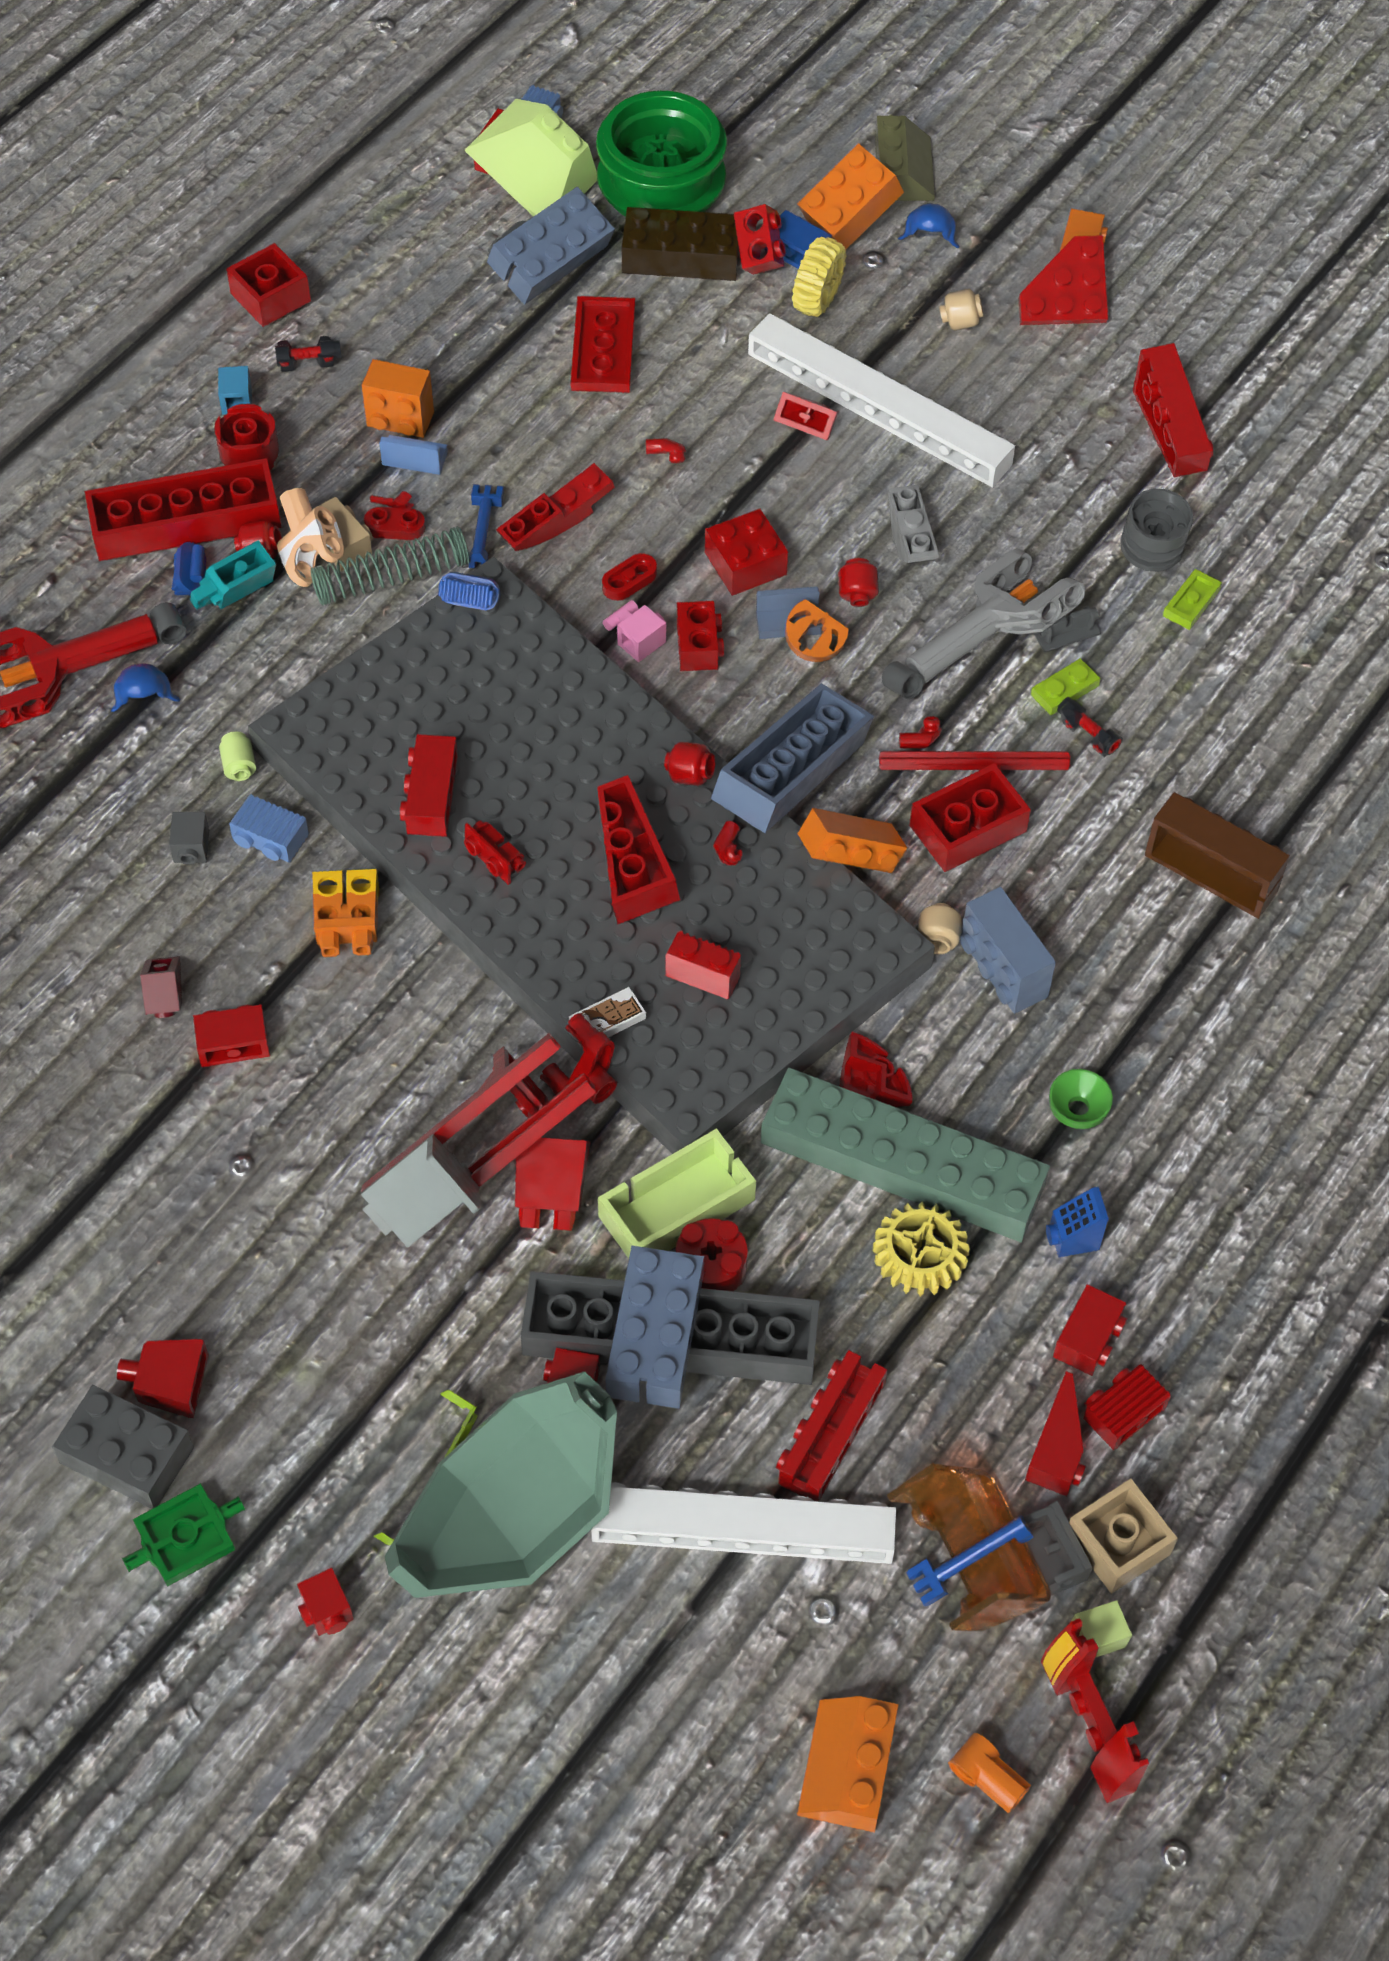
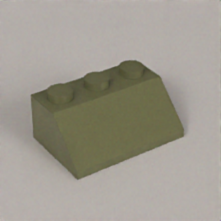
M877 116L875 134L876 159L896 175L904 191L896 201H934L931 137L906 116Z

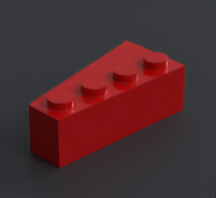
M1175 343L1142 349L1140 351L1133 393L1173 477L1208 471L1210 458L1214 454L1213 444L1207 437Z
M626 775L598 786L597 791L604 833L611 899L617 924L679 901L680 896L676 879L629 776Z

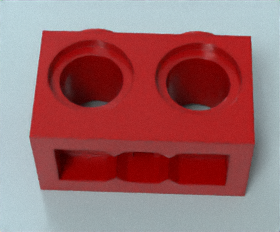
M766 204L734 212L742 269L754 275L784 267L783 257L786 255V249L783 241L780 239L779 228H781V218L779 213ZM763 219L762 227L756 231L758 221ZM765 247H767V254L764 258L761 259V251Z
M714 601L677 602L680 671L718 670V657H724L723 638H717V632H722L721 613H715Z

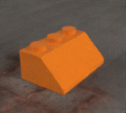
M863 1696L823 1699L819 1701L797 1816L875 1833L899 1704Z

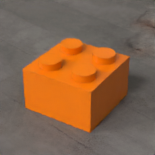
M372 359L362 383L367 427L424 438L434 414L430 370Z

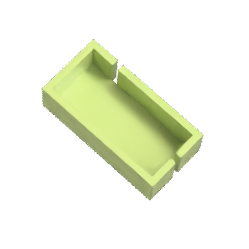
M716 1128L632 1177V1202L629 1203V1187L625 1182L599 1196L598 1217L628 1259L631 1246L670 1251L676 1247L682 1229L687 1224L702 1219L713 1218L723 1220L755 1201L756 1180L739 1157L734 1159L733 1149Z

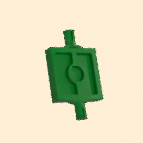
M200 1483L134 1518L133 1522L141 1536L142 1548L122 1557V1560L128 1572L150 1561L159 1570L168 1587L235 1551L234 1544L227 1533L225 1520L245 1511V1508L238 1496L218 1507L217 1504L208 1498Z

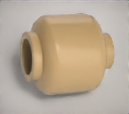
M971 289L946 294L944 299L945 305L940 306L942 322H949L951 329L954 331L975 327L979 324L980 318L984 317L980 295L974 294Z
M937 903L926 907L920 913L918 931L935 945L934 954H945L958 946L962 928L960 913L945 903Z

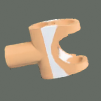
M294 488L280 496L281 504L291 530L278 542L277 548L281 561L291 580L299 586L308 587L313 583L310 570L311 567H316L317 555L319 554L327 562L335 563L343 556L344 546L334 515L322 506H317L312 510L305 489ZM327 546L333 549L334 553L330 552ZM299 571L302 572V573L305 575L306 578H304L303 576H301V574L299 573Z

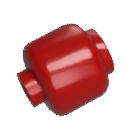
M268 520L245 523L239 528L238 536L234 538L235 549L239 551L259 540L271 558L274 559L278 555L277 544L282 539L279 528L273 526Z
M853 558L846 561L845 565L838 571L840 597L855 607L868 605L869 601L876 598L879 593L876 566L864 558Z
M678 742L675 744L671 752H667L664 760L665 770L669 772V776L674 783L701 786L707 779H711L716 765L715 756L706 745L690 742Z

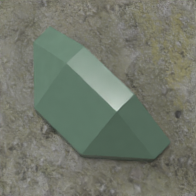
M586 1372L514 1393L437 1465L384 1556L389 1576L415 1598L531 1585L609 1513L617 1410L611 1396Z

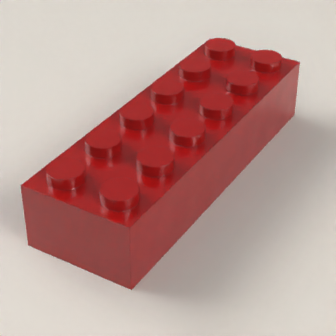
M267 458L84 491L92 536L99 561L180 547L185 542L196 544L238 536L239 528L243 524L260 520H268L273 526L282 528Z

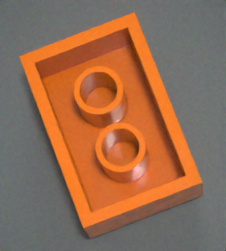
M858 143L797 205L809 223L832 235V239L843 244L846 250L904 191L896 175Z

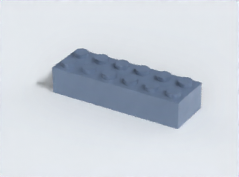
M821 683L721 769L711 799L747 821L753 827L766 833L863 745L874 715Z

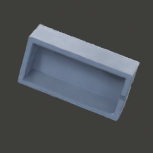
M576 187L493 244L487 263L503 281L508 279L513 264L516 266L507 286L525 305L606 248L615 228L585 194Z
M631 1246L605 1379L606 1392L611 1398L639 1402L640 1381H646L647 1404L680 1409L704 1276V1256Z

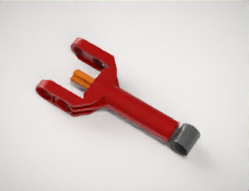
M168 602L161 603L151 610L150 617L145 614L56 645L49 644L35 632L18 627L0 632V647L8 643L13 644L7 649L0 650V665L25 656L28 659V662L0 671L5 688L33 678L37 681L35 685L0 696V711L6 710L0 715V729L49 713L60 697L62 681L67 674L156 645L157 637L164 644L171 645L180 642L185 637L187 630L176 606ZM29 700H36L31 705L22 706L25 702Z

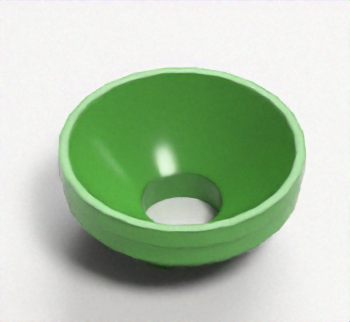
M1084 1069L1066 1071L1059 1075L1051 1085L1049 1092L1050 1109L1053 1115L1066 1126L1076 1129L1095 1127L1103 1122L1112 1107L1113 1096L1108 1083L1092 1071ZM1073 1101H1081L1087 1105L1088 1112L1083 1115L1073 1114L1069 1110L1068 1105Z

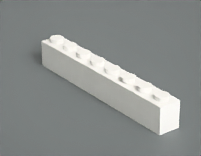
M611 1482L609 1513L591 1529L592 1542L892 1564L895 1547L896 1507H888L882 1502L856 1505L850 1504L849 1501L843 1499L815 1502L805 1496L792 1497L790 1500L775 1499L773 1495L765 1493L755 1494L753 1497L738 1496L737 1493L732 1491H719L716 1494L701 1493L694 1488L666 1491L655 1485H646L641 1489L626 1488L621 1483Z

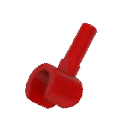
M402 491L395 499L375 495L370 496L371 503L387 505L392 508L411 509L414 506L413 503L408 502L412 496L406 491Z

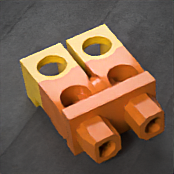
M377 869L346 870L347 903H345V883L342 870L312 872L314 931L322 956L336 957L340 954V944L352 943L353 954L358 956L370 955L373 942H377L379 897ZM358 879H366L370 882L353 884ZM330 880L334 881L337 885L320 884L324 881Z

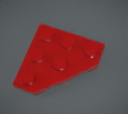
M1103 235L1074 236L1026 286L1018 297L1020 325L1107 322L1108 309Z

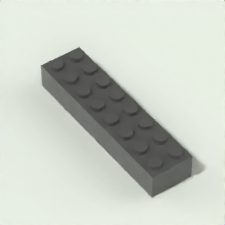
M530 1271L521 1331L522 1355L553 1359L556 1348L598 1355L599 1363L609 1364L625 1281ZM701 1288L686 1372L812 1385L820 1300Z

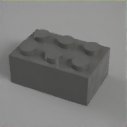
M92 1384L52 1448L60 1464L153 1509L161 1502L194 1449L188 1430Z

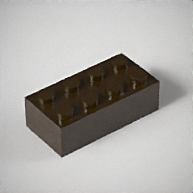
M627 207L621 248L622 273L736 281L739 245L734 214Z

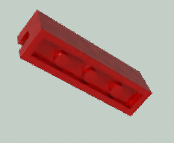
M850 1350L847 1351L842 1361L839 1359L835 1360L827 1377L831 1380L826 1390L821 1388L818 1390L810 1407L814 1411L808 1420L803 1418L800 1421L793 1436L796 1439L791 1451L785 1449L777 1462L776 1469L779 1470V1485L800 1496L809 1497L815 1502L821 1500L885 1386L888 1369L876 1363L870 1369L860 1364L861 1356Z

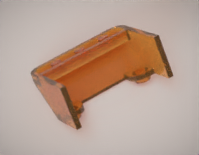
M932 1463L887 1494L890 1502L910 1503L912 1516L920 1527L939 1531L951 1558L996 1532L1014 1519L996 1482L982 1469ZM1014 1538L959 1572L969 1594L961 1599V1616L950 1622L949 1625L952 1631H985L1036 1610L1050 1601L1051 1593L1026 1542L1021 1544Z

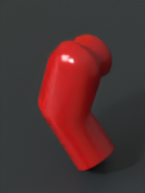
M668 438L646 439V454H669V461L671 463H683L685 461L684 453L686 449L683 444Z
M928 716L923 720L924 726L918 732L899 733V748L929 747L941 734L940 720L937 717Z
M732 821L725 822L713 844V848L721 862L729 866L736 865L743 856L742 849L737 850V845L733 843L740 831V827Z

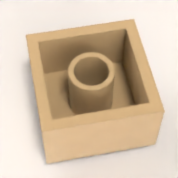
M1131 1478L1072 1516L1069 1522L1092 1565V1569L1111 1594L1170 1556L1178 1539Z

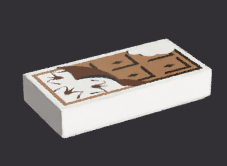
M629 987L577 1012L582 1013L584 1018L599 1032H604L608 1037L646 1019L645 1010ZM574 1013V1014L570 1015V1016H569V1020H570L571 1017H573V1016H574L575 1014H577V1013Z

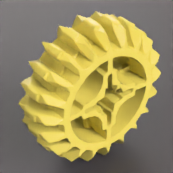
M822 236L820 238L817 237L810 244L809 249L805 251V256L801 260V265L797 270L798 273L794 280L795 285L792 289L794 293L792 301L794 308L802 312V314L818 317L825 313L826 308L833 301L841 284L847 256L845 246L836 242L837 240Z
M923 1202L919 1203L918 1209H913L907 1203L904 1206V1213L895 1208L891 1213V1218L884 1217L881 1222L882 1228H878L875 1232L876 1241L873 1243V1252L877 1255H875L874 1262L876 1266L882 1267V1278L892 1276V1287L900 1283L904 1284L903 1291L905 1294L911 1290V1287L917 1288V1293L920 1297L924 1294L925 1288H929L933 1295L938 1293L939 1285L948 1290L951 1287L952 1280L958 1281L961 1277V1270H964L967 1266L968 1259L966 1256L969 1255L970 1250L969 1244L966 1243L967 1233L966 1231H960V1219L950 1221L951 1213L949 1210L939 1214L937 1204L931 1210H927ZM933 1233L939 1236L945 1242L947 1247L944 1246L943 1242L936 1240L933 1236ZM926 1240L925 1247L920 1251L919 1257L916 1258L919 1247H922L923 1241ZM894 1250L899 1251V1255L905 1257L909 1261V1265L903 1262Z

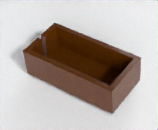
M1173 792L1154 817L1145 851L1146 857L1257 919L1260 918L1278 893L1290 857L1279 847L1266 843L1255 837L1250 831L1235 826L1226 821L1221 815L1212 813L1197 805L1192 799L1183 797Z

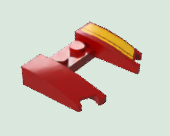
M1079 1618L1071 1621L1055 1637L1046 1649L1041 1663L1057 1696L1068 1691L1072 1692L1069 1694L1072 1708L1077 1716H1083L1088 1726L1086 1736L1094 1752L1099 1751L1090 1768L1106 1803H1110L1136 1792L1149 1762L1147 1758L1141 1759L1139 1748L1135 1743L1130 1745L1133 1736L1139 1734L1134 1721L1123 1725L1118 1732L1089 1673L1099 1648L1093 1638L1087 1640L1084 1635L1079 1636L1082 1629V1621Z

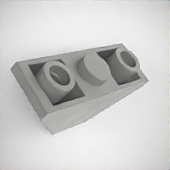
M918 485L888 489L892 536L899 559L907 563L939 559V553Z

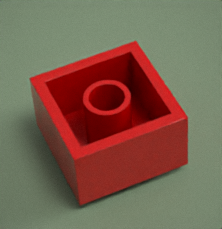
M276 243L226 268L231 295L262 327L311 302L308 276Z
M761 509L705 529V554L732 596L787 575L788 550Z

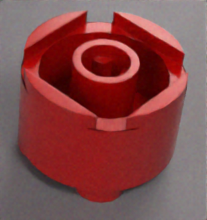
M239 404L227 409L228 413L222 418L219 416L214 426L221 462L226 466L267 458L269 469L272 470L279 454V444L273 416L270 413L268 415L262 411L260 406L255 404Z
M711 1218L702 1219L683 1227L677 1240L676 1252L704 1256V1276L701 1288L734 1292L743 1284L747 1272V1243L734 1222Z

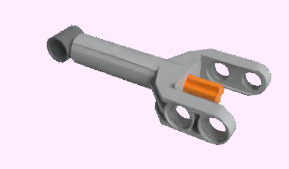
M1020 549L1011 550L976 575L974 588L977 595L976 608L907 657L905 661L906 666L899 661L890 663L883 671L882 683L907 700L913 699L921 692L923 684L934 678L997 631L1013 634L1043 632L1082 602L1085 595V587L1073 578H1064L1023 606L1026 601L1038 593V588L1033 585L1032 580H1026L1010 593H1007V591L1027 577L1031 569L1032 558ZM1022 558L1021 566L1015 571L1016 562ZM999 575V581L993 586V579ZM1073 586L1071 596L1065 599L1067 591ZM1050 603L1048 612L1042 616L1043 609Z

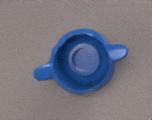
M933 203L920 205L907 217L904 234L898 237V240H902L913 235L917 230L941 232L945 240H948L956 248L960 247L955 241L956 222L953 216L945 207Z
M145 663L134 664L125 668L114 684L116 703L112 707L111 712L117 711L123 704L128 702L129 698H143L155 693L161 698H168L179 702L180 698L172 693L168 677L157 667Z

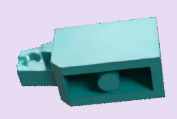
M258 540L211 565L206 570L205 578L199 582L200 587L191 592L190 602L196 610L211 603L223 609L273 582L276 563Z

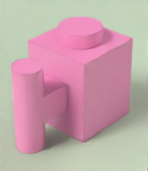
M633 600L603 620V625L608 631L617 626L618 645L637 662L642 661L666 643L667 625L664 618L659 613H654L646 605L639 609Z

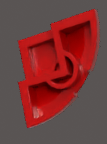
M852 1031L846 1046L839 1087L893 1107L910 1106L912 1103L911 1087L902 1068H898L895 1073L892 1062L887 1059L889 1053L869 1038Z

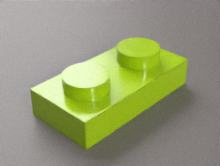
M1194 569L1164 608L1163 617L1190 630L1218 594L1222 582Z
M1079 658L1032 687L1031 696L1051 716L1057 712L1058 706L1065 698L1079 699L1097 688L1101 678Z

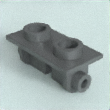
M1086 606L1083 610L1071 613L1066 617L1063 616L1043 632L1033 634L1045 653L1101 635V631L1095 623V620L1099 618V614L1095 607L1090 608Z

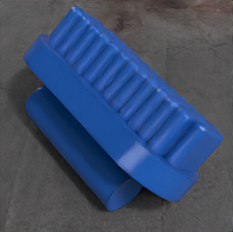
M185 542L178 547L177 552L174 554V576L171 589L175 591V595L190 596L193 590L200 587L199 582L205 578L207 559L205 548L202 545Z
M449 572L440 580L438 596L448 604L490 610L499 602L500 588L490 578Z

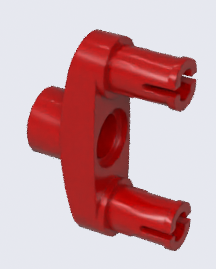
M577 1013L570 1018L569 1024L565 1027L584 1047V1053L569 1078L556 1063H551L543 1069L540 1079L557 1095L584 1073L596 1089V1093L589 1099L594 1104H599L609 1098L617 1086V1082L607 1072L615 1045L604 1032H599L584 1018L582 1013Z

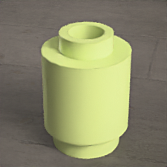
M235 731L225 734L219 745L224 774L229 779L244 781L256 771L251 741L242 732Z

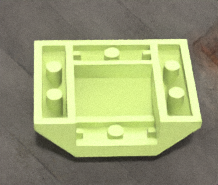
M515 99L465 150L533 217L576 187L585 194L597 181V171L589 145L546 104Z

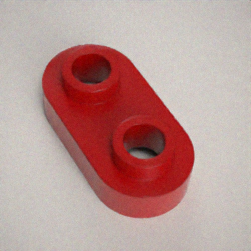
M375 507L368 510L364 516V524L369 528L374 538L414 540V538L418 539L425 532V518L420 511L415 509Z
M639 553L610 569L602 577L603 594L611 600L620 601L653 582L657 576L656 560L648 554Z

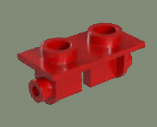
M480 820L473 827L466 823L464 845L468 852L473 856H478L486 864L493 876H499L507 885L511 884V872L513 870L519 872L526 865L524 855L509 841L498 848L497 846L504 842V837L489 822Z

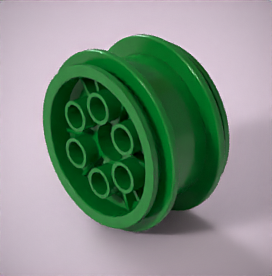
M662 90L633 95L616 105L605 117L598 129L596 137V147L600 158L597 168L598 185L605 199L625 217L627 207L706 212L719 198L725 187L726 167L723 161L727 149L725 129L712 110L692 96Z

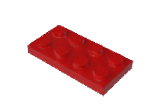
M577 296L570 382L571 391L630 393L635 298Z

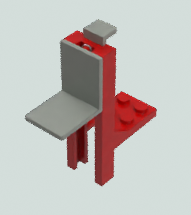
M550 1033L545 1035L516 1060L504 1046L493 1054L494 1067L492 1068V1073L476 1093L362 1185L361 1195L365 1199L362 1209L385 1236L393 1231L408 1248L462 1203L475 1214L480 1209V1186L596 1093L594 1084L582 1073L548 1101V1097L528 1075L561 1048L560 1044ZM510 1090L517 1098V1101H515L516 1105L528 1118L470 1166H467L465 1163L460 1164L455 1154L448 1150V1143L446 1141Z

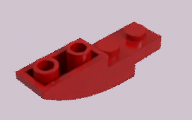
M593 463L550 497L545 493L541 494L496 530L515 551L539 545L572 528L593 513L591 506L615 488L613 481Z

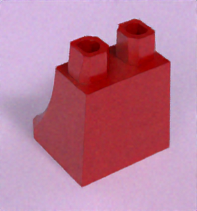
M539 1138L516 1157L515 1207L519 1208L520 1227L540 1228L541 1209L554 1210L553 1229L573 1230L576 1212H579L581 1209L591 1141Z

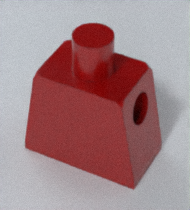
M202 1339L147 1341L143 1344L140 1360L123 1358L119 1360L117 1380L134 1382L133 1390L137 1401L141 1404L184 1417L194 1418L209 1356L205 1342Z

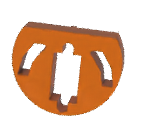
M806 599L794 606L788 615L785 626V637L790 649L800 658L811 662H823L835 657L843 649L849 632L847 627ZM806 615L805 617H802L799 620H797L795 623H792V621L795 618ZM819 623H822L823 634L811 650L806 647L804 651H801L800 640L812 624L817 626ZM832 634L837 636V645L834 651L829 648L832 642Z

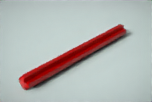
M881 751L879 753V768L881 770H981L993 763L1000 770H1068L1070 767V754L1068 751Z

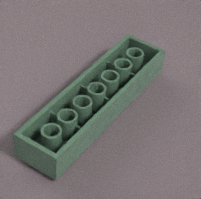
M789 1067L764 1117L761 1127V1144L913 1202H923L926 1207L932 1208L937 1204L939 1207L938 1211L942 1213L949 1210L951 1216L1021 1243L1045 1188L1050 1165Z

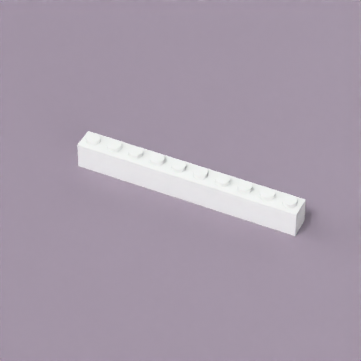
M769 313L749 333L748 355L993 488L1012 467L1015 445L1006 439L1000 438L982 426L974 424L956 412L935 403L932 399L926 398L906 385L885 376L882 372L870 368L859 360L837 350L835 347L818 340L811 334L792 326L785 320Z

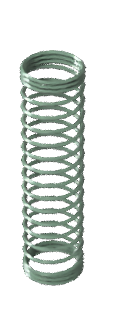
M458 526L456 528L453 527V529L450 528L449 533L443 530L441 538L438 534L433 533L431 540L424 535L422 543L419 539L414 538L413 547L408 541H405L403 549L396 543L394 553L388 546L385 547L384 554L381 550L376 549L375 558L368 551L365 555V560L361 555L357 554L356 564L350 557L346 560V566L343 561L338 560L337 570L330 562L327 565V572L321 565L314 568L311 567V577L320 604L324 606L331 603L326 579L330 586L333 600L337 602L330 566L338 579L342 596L346 600L347 596L342 584L340 564L347 575L352 594L356 597L350 574L349 560L357 573L362 593L365 594L366 590L360 574L359 558L368 574L371 589L375 591L369 569L368 554L377 570L381 587L384 589L385 585L379 569L378 552L386 566L390 584L394 586L393 576L388 564L387 549L394 559L400 582L403 583L404 579L397 559V547L405 560L410 580H413V574L407 559L406 544L414 556L419 577L422 578L423 574L416 554V541L423 552L429 575H432L431 565L425 549V538L432 548L435 564L440 573L442 569L435 550L434 536L437 537L442 547L444 560L449 570L451 569V564L444 545V533L451 543L456 565L460 567V565L469 564V551L462 530Z

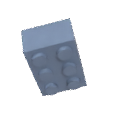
M1002 887L967 902L960 943L967 954H972L977 961L981 975L985 979H990L995 986L999 1000L1004 1005L1007 1004L1015 1014L1048 998L1056 961Z

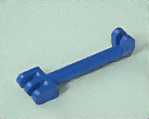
M473 484L471 502L472 505L479 506L473 548L469 555V568H476V562H481L482 565L488 561V553L485 550L491 509L492 506L502 507L504 486H497L496 494H492V485H485L484 493H480V485Z
M1019 1515L1009 1521L1004 1527L939 1567L934 1568L932 1562L925 1559L910 1568L906 1574L910 1580H914L924 1574L925 1577L916 1582L913 1587L917 1593L924 1592L931 1587L932 1591L920 1599L924 1606H929L948 1595L942 1582L1012 1539L1016 1538L1022 1544L1031 1540L1034 1535L1027 1527L1023 1516Z

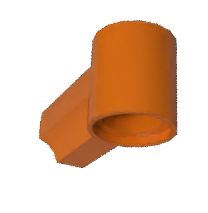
M973 1733L948 1762L950 1769L959 1779L969 1786L979 1787L1007 1813H1010L1019 1804L1031 1787V1784L1000 1759V1754L995 1746L978 1733Z

